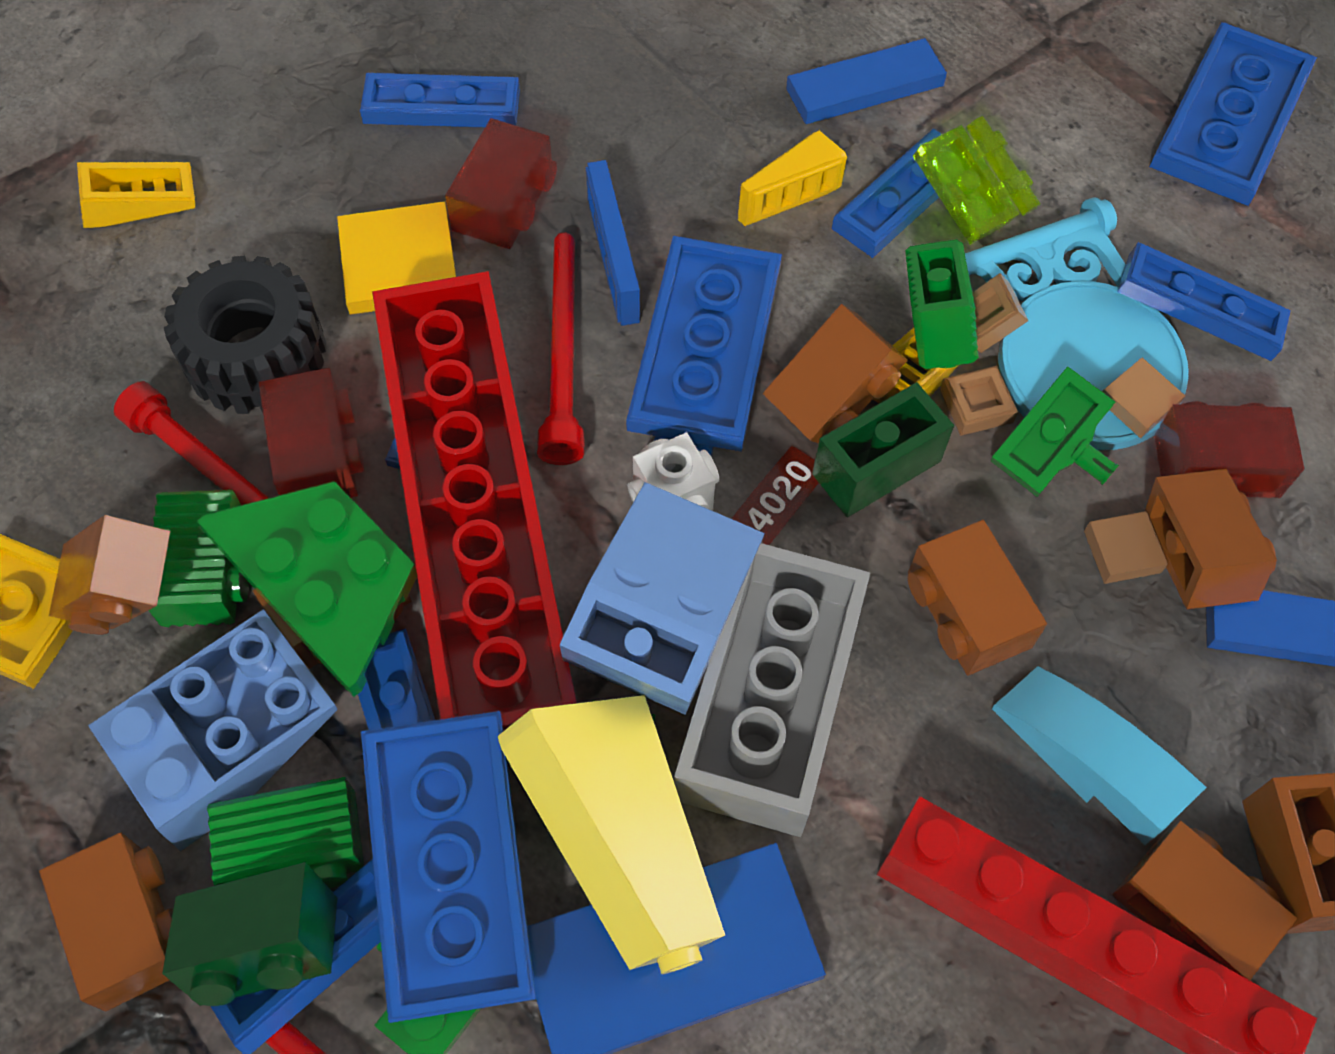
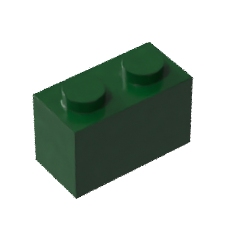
M916 382L821 437L812 475L848 518L940 463L954 424Z
M306 862L178 895L175 898L162 974L199 1006H221L232 1002L235 997L267 989H290L299 985L303 980L331 974L338 897Z

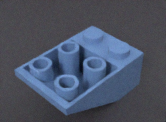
M645 482L591 577L561 640L560 650L563 661L637 694L645 695L646 698L686 715L765 533Z
M263 609L88 726L155 828L179 851H182L210 831L208 825V804L254 795L338 709Z

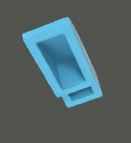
M1039 666L1021 680L992 708L1086 803L1095 796L1144 845L1161 833L1207 788L1173 756L1137 727L1089 694Z

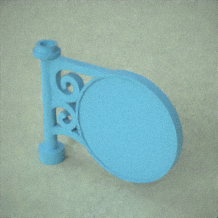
M1092 197L1082 203L1079 214L965 253L969 275L976 274L984 279L985 282H988L1001 273L1010 282L1018 300L1024 301L1021 307L1028 322L1001 339L998 353L999 372L1016 409L1024 418L1067 366L1100 391H1103L1143 357L1184 395L1186 393L1189 372L1185 349L1175 329L1158 310L1117 292L1126 264L1108 238L1110 231L1116 228L1117 214L1111 202L1106 199L1100 200ZM1073 249H1082L1072 253L1066 266L1063 259L1065 253ZM1011 260L1023 262L1010 266L1006 275L997 266ZM1100 262L1116 286L1095 282L1100 274ZM1081 266L1085 268V272H1074L1071 269ZM1033 270L1036 273L1038 283L1034 285L1023 284L1028 282ZM1053 280L1057 283L1056 285L1050 286ZM1179 406L1142 438H1139L1109 410L1096 426L1090 445L1097 450H1117L1137 445L1157 434L1172 418Z

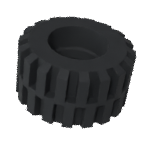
M244 255L232 257V262L221 264L220 260L209 263L210 269L201 274L196 270L188 276L189 285L187 287L178 286L172 294L175 304L166 307L164 317L168 325L164 327L165 337L184 375L201 399L204 401L210 399L215 408L226 411L233 405L237 414H250L252 407H260L263 413L275 410L273 403L283 400L287 405L297 399L295 391L299 388L309 389L314 383L311 372H321L324 365L322 353L326 352V340L310 292H308L305 282L299 275L293 276L290 267L281 262L272 267L269 258L257 256L254 261H247ZM267 327L262 333L252 339L237 343H227L232 337L244 330Z

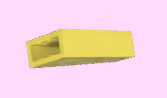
M645 695L529 710L498 735L501 750L629 970L658 962L661 974H667L702 961L699 948L725 936Z

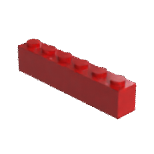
M920 796L905 819L877 873L879 877L1186 1054H1305L1317 1021L1316 1017Z

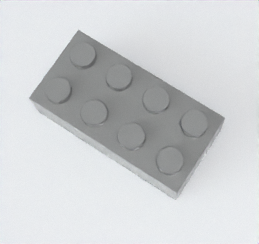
M760 544L707 666L674 776V784L681 803L801 838L809 817L871 572Z

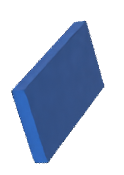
M1221 22L1149 167L1249 206L1317 57Z
M673 236L626 419L627 431L673 439L687 432L693 443L742 452L782 254Z
M500 711L361 731L388 1023L536 999L508 761L501 750L498 735L504 731Z
M777 843L703 867L725 936L699 948L702 961L671 973L661 974L658 962L629 970L592 905L529 925L528 934L536 1000L551 1053L612 1054L824 979L826 976L825 970Z

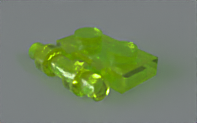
M984 116L972 121L966 127V130L960 125L921 145L913 154L919 167L970 245L1009 224L1020 213L1022 216H1025L1041 205L1030 188L1034 182L1026 170H1018L1005 150V147L1008 145L1000 130L995 132L992 130Z

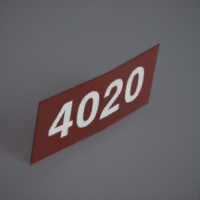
M791 446L731 519L765 533L761 543L770 545L805 499L819 484L812 475L815 460Z

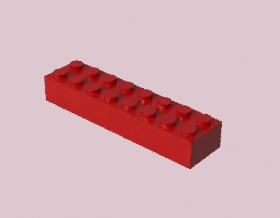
M489 271L372 291L440 720L500 711L503 728L506 730L531 709L576 704L569 663L563 661L560 650L563 633Z

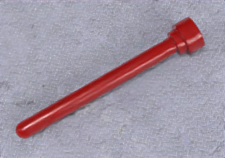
M567 232L559 233L554 239L550 416L544 420V424L539 427L537 434L538 457L544 462L554 465L573 464L580 461L584 456V430L573 416L575 239Z
M136 382L119 395L114 405V415L133 432H143L147 435L155 434L221 490H233L241 505L268 499L264 493L171 417V410L167 406L166 397L148 382Z

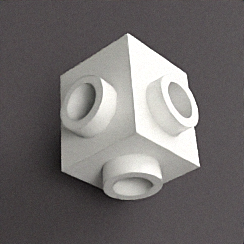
M686 432L670 440H655L646 445L639 454L634 455L633 481L628 483L627 486L632 502H634L643 484L646 482L713 511L715 484L719 482V474L710 454L706 450L698 451Z

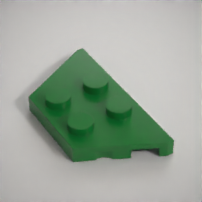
M335 481L206 514L198 519L197 522L206 536L353 697L358 695L363 690L367 681L364 673L378 644H385L395 623V611L402 602L406 601L417 578L415 564Z

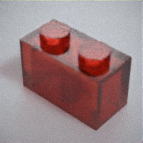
M490 118L445 195L452 231L510 250L520 231L526 232L531 226L536 202L542 191L548 192L554 183L557 163L551 157L550 136Z
M330 368L260 381L259 388L272 476L279 495L335 481L350 498L358 497L355 474L365 470L357 437L348 438L346 424L356 422L348 388L337 389Z
M1200 401L1173 404L1154 435L1161 476L1227 469L1238 491L1244 493L1246 497L1281 498L1305 470L1292 407H1267L1261 403L1222 406L1208 405Z

